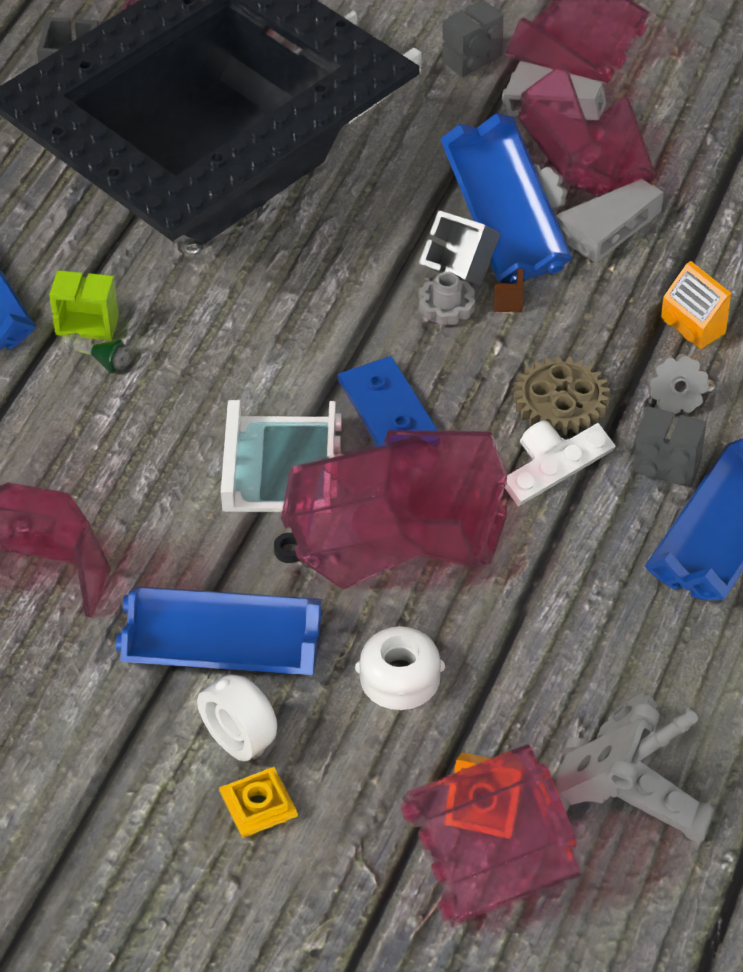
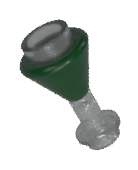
M74 333L68 334L64 341V350L69 355H74L76 351L92 355L110 373H115L117 369L124 370L129 362L130 349L125 347L122 340L92 344L80 340V335Z

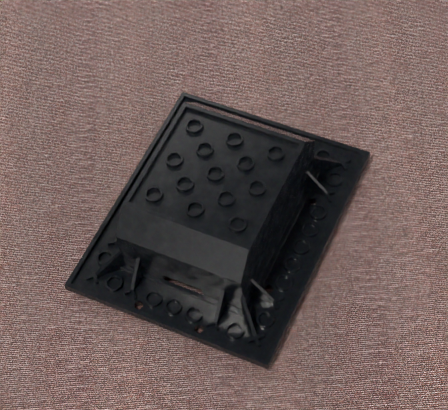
M139 0L1 85L0 116L172 242L185 235L206 244L324 163L341 127L419 75V65L318 0ZM265 25L301 48L302 50L299 52V55L265 34Z

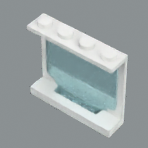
M228 400L221 481L222 511L332 512L333 500H339V482H334V477L340 476V459L334 458L335 454H340L341 436H335L336 431H341L342 416L341 413H336L335 401H329V417L241 416L240 400Z

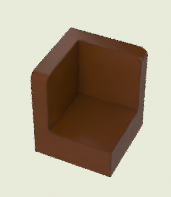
M517 269V284L494 283L493 312H522L523 269Z

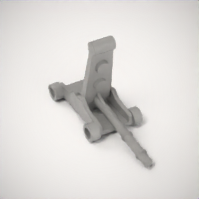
M639 704L634 707L630 717V724L590 743L579 737H570L563 749L565 759L551 792L544 795L540 805L541 811L550 818L563 819L570 805L585 801L603 803L610 796L613 798L618 797L684 832L690 840L695 842L703 841L714 814V809L706 803L698 802L641 762L642 759L658 748L666 746L671 739L680 733L688 731L690 726L698 721L697 714L689 710L682 715L676 716L670 724L655 731L650 738L640 745L638 743L656 729L660 718L659 712L656 709L645 704Z

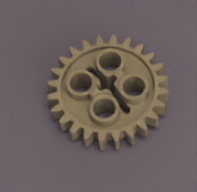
M556 356L555 362H551L548 357H545L543 365L534 361L533 369L526 366L524 374L518 375V382L514 384L513 403H516V412H521V420L529 419V427L545 420L550 422L556 431L561 430L564 436H567L568 430H572L578 435L580 427L586 430L590 428V423L597 424L600 417H605L610 399V388H607V379H601V371L593 373L594 365L591 364L583 367L582 359L575 364L572 363L571 356L567 358L566 362L562 361L560 356Z

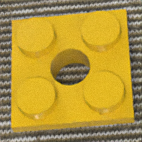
M275 767L219 787V792L242 838L298 817V812ZM257 795H261L266 798V800L262 803H253L250 801L252 797Z

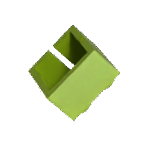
M57 270L49 294L51 310L54 313L55 335L112 341L119 318L114 276L88 273L87 277H83L81 272Z

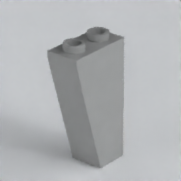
M520 61L515 72H512L510 82L502 93V102L506 105L508 116L599 120L607 104L603 82Z
M640 179L563 211L555 217L566 244L578 251L582 256L597 263L661 213L663 191Z

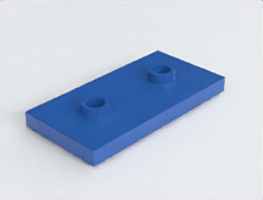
M392 356L338 374L340 385L386 462L441 443L440 433Z

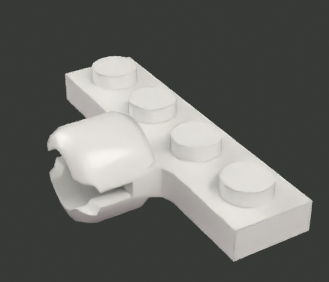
M540 421L528 428L520 439L521 445L530 455L532 461L505 476L501 484L519 507L614 450L615 445L599 423L573 438L565 440L560 437L550 422Z

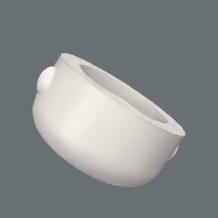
M402 626L390 627L371 636L362 649L360 661L355 665L356 672L360 673L361 686L365 694L376 704L394 710L412 709L430 700L439 687L440 672L445 669V663L440 659L435 643L423 632ZM403 660L411 664L404 667H396L389 663Z
M227 675L222 677L198 695V710L205 726L216 742L232 757L240 761H249L268 747L276 737L278 725L271 703L254 683L243 676Z

